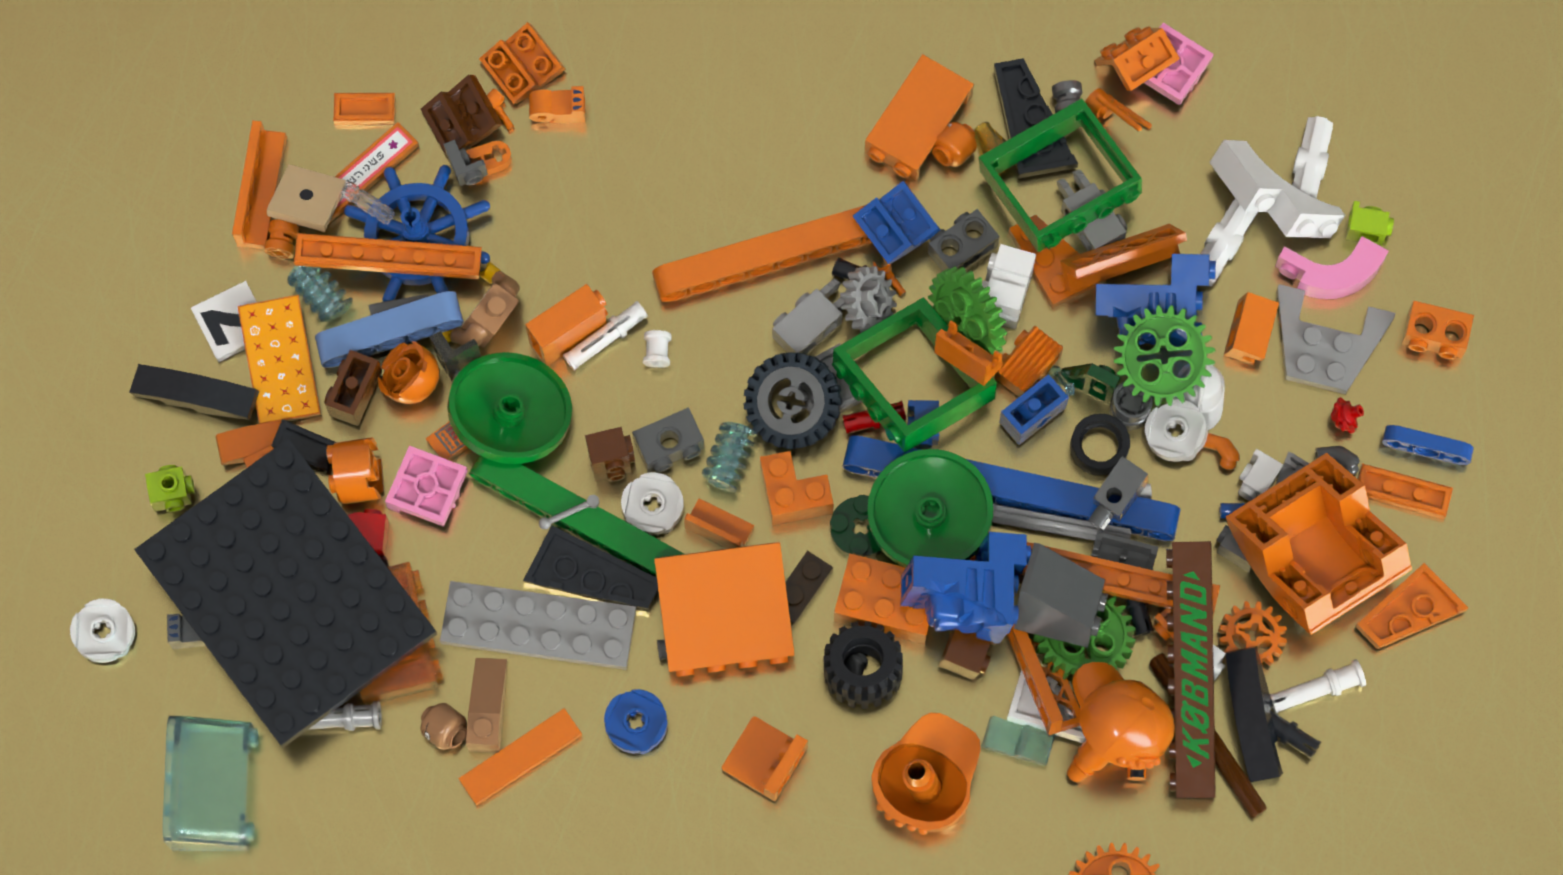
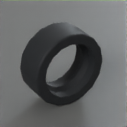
M1092 414L1083 418L1076 425L1070 442L1071 455L1075 464L1084 472L1092 475H1108L1122 456L1127 457L1130 449V435L1125 425L1116 417L1108 414ZM1105 428L1115 434L1118 440V450L1111 459L1098 462L1085 455L1082 449V440L1089 430Z

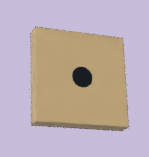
M288 164L268 205L267 216L325 232L346 188V180Z

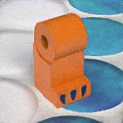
M573 86L571 90L532 91L529 94L530 120L550 123H585L584 86Z

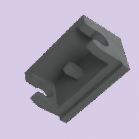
M1097 531L1091 556L1153 570L1159 547Z

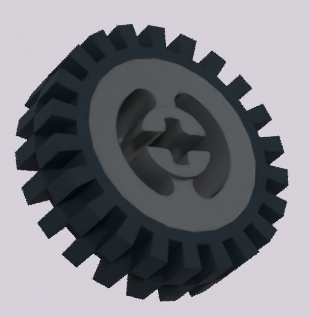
M794 352L777 354L763 361L764 363L760 366H757L754 374L747 381V389H744L743 396H746V402L743 405L744 410H747L748 416L746 418L748 423L751 422L754 432L760 434L764 441L774 444L773 446L779 448H803L817 443L825 438L830 430H833L836 425L835 422L841 414L839 410L840 405H842V398H840L841 387L837 384V377L834 372L828 369L829 366L814 356ZM785 379H789L791 385L782 389L778 395L792 396L795 392L796 399L807 401L809 397L802 388L803 383H806L812 390L814 396L813 409L810 415L801 422H797L795 416L802 413L807 406L793 405L790 408V402L778 400L777 405L783 412L782 418L777 415L773 408V392L776 386Z

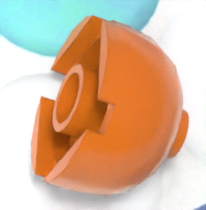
M412 341L413 344L409 345L403 342L391 350L381 365V368L385 370L383 378L378 377L380 391L401 404L422 402L433 393L439 380L440 369L435 356L416 341Z

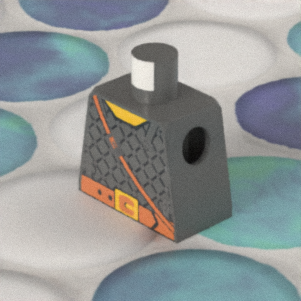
M1122 456L1095 494L1093 501L1097 508L1088 521L1104 531L1112 518L1120 522L1149 483L1148 473ZM1111 495L1121 497L1117 503H1111L1108 500Z

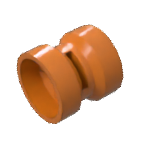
M280 219L271 220L268 228L270 238L265 241L264 252L276 258H293L295 253L293 243L297 238L300 227L297 224Z

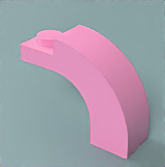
M1362 236L1347 259L1334 265H1321L1284 246L1275 267L1285 277L1300 280L1297 289L1304 290L1306 296L1318 299H1337L1356 293L1369 284L1378 273L1389 251Z

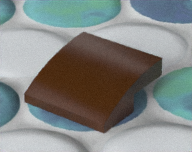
M467 75L449 92L441 91L421 108L444 152L443 144L452 140L456 141L459 149L465 148V150H468L503 125L476 75Z

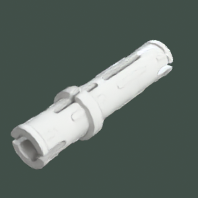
M638 301L634 302L632 306L618 316H611L606 325L587 337L569 352L563 354L564 359L575 371L580 365L599 353L617 338H624L628 335L627 331L644 318L646 319L648 314Z

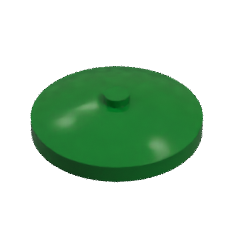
M502 352L477 358L467 364L457 374L449 392L447 410L449 421L455 434L470 450L491 461L505 464H523L547 456L561 444L569 429L572 417V402L565 383L549 366L527 355Z
M939 449L913 451L898 457L887 465L876 478L871 488L867 508L869 526L875 542L887 557L905 568L913 556L970 560L978 552L980 544L990 532L994 512L992 494L981 472L965 458Z

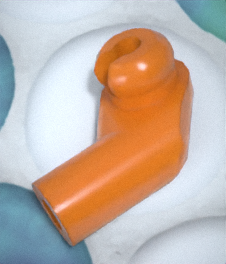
M1208 433L1203 447L1218 451L1222 457L1220 466L1224 469L1233 470L1237 465L1236 462L1240 460V454L1228 438Z

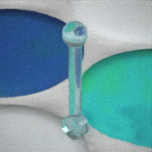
M1052 366L1049 371L1050 375L1061 382L1065 387L1067 396L1074 395V384L1069 383L1064 378L1059 366Z

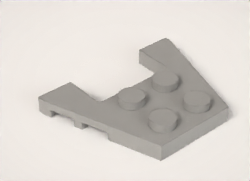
M1279 284L1276 295L1279 302V323L1281 324L1285 380L1346 395L1384 333L1393 322L1395 313L1368 306L1361 335H1356L1301 321L1299 316L1305 291Z

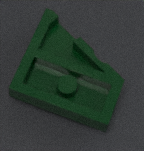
M1093 363L1062 368L1057 377L1058 381L1108 406L1112 402L1114 391L1118 387L1120 379L1110 367L1105 365L1097 366Z

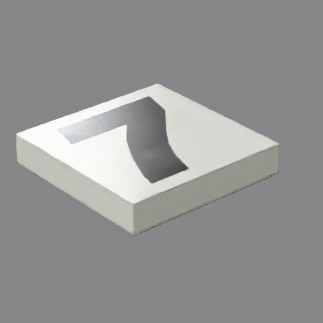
M246 281L191 307L218 363L245 350L238 306L257 302Z

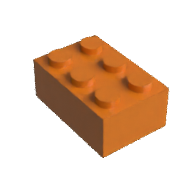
M849 554L834 611V622L851 626L852 622L858 621L859 626H864L865 621L872 622V627L874 628L880 624L884 626L885 634L891 631L895 635L894 637L924 645L930 627L927 622L925 608L915 609L913 607L900 606L901 575L906 569L905 567Z

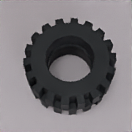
M858 621L852 622L851 628L847 629L844 625L839 628V635L833 633L830 637V644H826L824 649L825 683H828V690L831 694L836 693V699L839 702L843 703L847 700L849 707L855 708L856 704H861V709H868V704L873 703L877 707L881 705V699L890 700L892 698V691L897 692L899 689L900 680H902L903 653H901L899 641L894 642L895 635L891 631L886 634L884 633V626L878 624L874 628L872 627V622L865 621L864 626H859ZM861 652L878 660L881 666L874 673L858 675L848 670L845 662L851 654Z

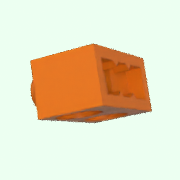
M1413 301L1408 312L1402 344L1407 345L1409 349L1416 352H1426L1428 350L1439 353V356L1445 359H1462L1467 350L1474 315ZM1415 325H1425L1429 333L1423 334L1418 332ZM1445 332H1455L1458 335L1459 340H1449L1446 337Z

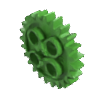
M954 266L937 274V277L932 279L933 285L929 286V290L933 294L928 296V299L934 303L932 307L947 325H949L951 320L958 325L957 332L993 355L995 350L1002 352L1001 346L1006 344L1003 336L1007 335V331L1001 326L1006 321L999 317V313L1003 310L995 306L994 303L997 301V297H990V287L984 288L982 286V278L979 277L975 280L973 271L966 273L964 267L957 269Z
M1157 305L1156 314L1154 315L1146 308L1144 309V319L1133 315L1136 322L1134 327L1126 323L1124 324V327L1129 332L1127 336L1120 334L1117 336L1124 342L1123 346L1114 347L1115 351L1122 353V357L1115 359L1114 363L1124 367L1117 372V375H1127L1128 379L1123 383V386L1129 387L1134 385L1135 388L1132 395L1135 397L1143 392V402L1145 403L1152 396L1155 397L1156 406L1161 404L1162 398H1166L1168 405L1172 406L1173 397H1178L1183 404L1185 403V393L1188 392L1191 396L1196 397L1193 389L1195 385L1201 388L1206 387L1200 380L1202 376L1212 377V374L1206 370V366L1215 365V361L1207 358V355L1216 352L1213 347H1206V343L1210 342L1213 338L1211 335H1201L1206 329L1205 324L1198 327L1194 326L1198 318L1196 315L1188 320L1185 319L1186 309L1184 308L1178 315H1175L1173 305H1170L1167 313H1163L1161 306ZM1177 330H1182L1187 334L1186 343L1180 347H1175L1170 343L1171 334ZM1145 334H1151L1156 339L1154 348L1148 351L1142 350L1139 346V340ZM1162 348H1166L1169 353L1192 350L1193 352L1191 356L1170 357L1167 364H1163L1161 359L1137 361L1138 356L1161 354ZM1186 361L1190 364L1191 371L1187 377L1178 378L1174 375L1173 370L1176 363ZM1155 365L1159 368V376L1155 381L1148 382L1143 379L1142 373L1146 366Z
M1114 596L1107 600L1104 612L1098 611L1097 616L1102 618L1104 622L1100 624L1097 637L1091 635L1088 648L1086 647L1089 659L1085 658V647L1034 634L1033 642L1040 643L1037 646L1036 653H1046L1042 663L1053 662L1052 673L1057 672L1059 669L1063 670V679L1065 680L1070 674L1074 675L1082 665L1090 662H1105L1112 665L1116 670H1118L1117 667L1120 669L1125 667L1127 662L1125 659H1130L1133 652L1130 648L1134 647L1136 639L1132 638L1136 629L1135 627L1128 626L1132 616H1122L1126 606H1114L1117 597ZM1095 645H1103L1108 651H1101ZM1064 647H1073L1077 653H1070Z

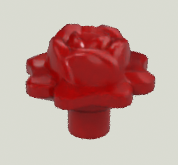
M1339 397L1337 402L1334 403L1331 420L1335 423V427L1352 434L1355 432V428L1358 427L1357 418L1364 415L1363 407L1360 404L1352 406L1349 400L1345 401L1342 397Z

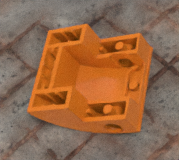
M1328 453L1320 456L1226 516V521L1232 535L1259 580L1279 605L1310 635L1412 570L1407 543L1370 512L1365 485Z

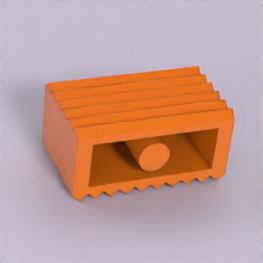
M1034 326L1029 333L1026 330L1020 333L1014 342L1016 348L1010 355L1006 352L1002 355L1003 366L995 374V379L1018 397L1042 380L1062 356V345H1059L1037 326Z

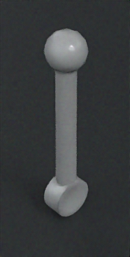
M590 495L584 503L553 517L541 518L538 523L539 527L544 530L548 529L552 523L585 508L598 507L600 503L598 496Z

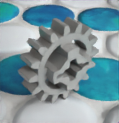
M876 266L856 268L855 272L848 273L850 280L843 281L842 283L846 288V292L840 293V296L845 299L841 309H847L846 321L853 320L852 328L860 329V333L893 315L891 308L897 307V303L892 301V296L896 294V291H890L889 288L892 280H885L886 272L878 271Z

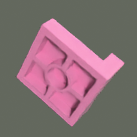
M1162 23L1159 28H1163L1180 59L1144 83L1180 105L1189 91L1192 92L1194 85H1197L1200 76L1213 59L1214 54L1167 24Z
M409 446L385 500L387 508L397 513L403 511L444 527L451 509L456 506L455 500L460 497V488L468 472L467 467Z

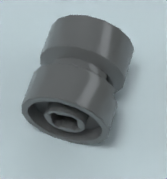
M1122 382L1114 391L1109 412L1111 416L1120 420L1128 431L1137 430L1146 423L1152 408L1153 397L1151 396L1149 401L1145 403L1143 402V392L1134 397L1132 392L1135 386L1124 387V382Z

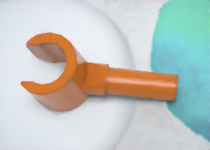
M493 88L487 94V97L509 131L514 128V125L500 107L505 98L497 89Z
M883 258L887 266L880 268L873 261V266H876L878 271L886 272L885 278L892 280L891 285L900 296L905 294V289L892 272V264H888Z

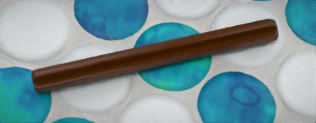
M1161 653L1150 660V666L1168 691V676H1174V667L1172 664H1168V658L1165 654ZM1215 730V763L1251 817H1257L1267 809L1266 805Z

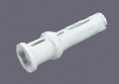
M1357 659L1352 660L1351 664L1336 670L1332 668L1327 669L1324 672V676L1270 694L1272 704L1274 705L1272 707L1274 713L1277 714L1285 709L1330 693L1332 696L1341 695V691L1356 685L1360 687L1366 686L1365 675Z

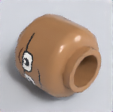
M438 703L435 706H429L422 713L421 734L441 750L453 749L465 740L467 736V720L465 716L451 705Z

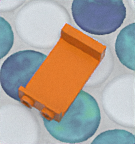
M922 54L866 138L865 152L873 161L880 164L884 162L893 167V171L897 175L906 179L910 177L916 181L919 177L921 165L936 144L937 136L951 122L962 103L967 105L973 96L974 84Z

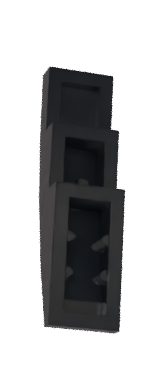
M138 364L129 393L139 398L161 400L171 406L193 408L198 413L250 420L259 391L254 388L198 374Z
M1257 646L1226 652L1232 704L1249 781L1255 782L1280 777L1283 771L1275 746L1278 738L1270 712L1273 705Z

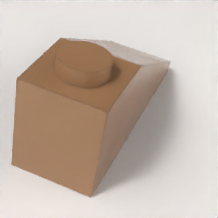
M475 658L466 745L469 752L497 753L501 750L507 659Z

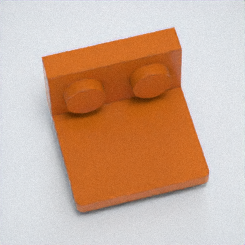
M1148 26L1140 29V27L1134 28L1124 35L1126 40L1120 44L1112 43L1100 50L1101 56L1094 61L1097 66L1113 65L1126 90L1132 91L1180 58L1163 28H1151Z
M753 716L722 765V771L775 802L807 751L808 740L798 734L793 739L758 717Z

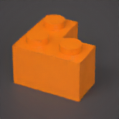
M791 451L760 457V469L772 526L833 514L834 503L827 474L797 480Z

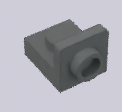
M455 140L443 144L460 186L476 184L484 176L488 175L484 160L471 164L465 148L459 149Z

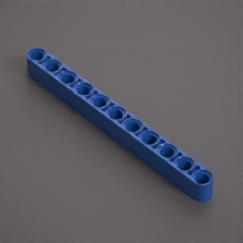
M850 436L842 467L852 473L877 478L883 469L898 457L922 449L912 448L904 453L895 443L863 436ZM968 460L981 472L988 483L993 504L1087 521L1097 508L1093 498L1100 488ZM1111 495L1108 500L1111 503H1117L1121 497ZM1138 497L1120 522L1112 518L1109 524L1130 528L1131 534L1163 541H1173L1181 509L1170 503Z

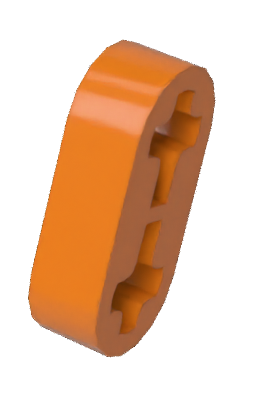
M492 141L466 150L471 163L484 160L488 175L507 169L512 161L510 148L502 141ZM499 150V153L503 154L502 161L497 162L495 158H492L494 157V151Z

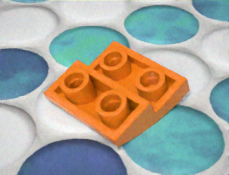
M528 22L506 41L501 39L479 58L515 105L528 98L532 91L540 90L566 70L533 25Z

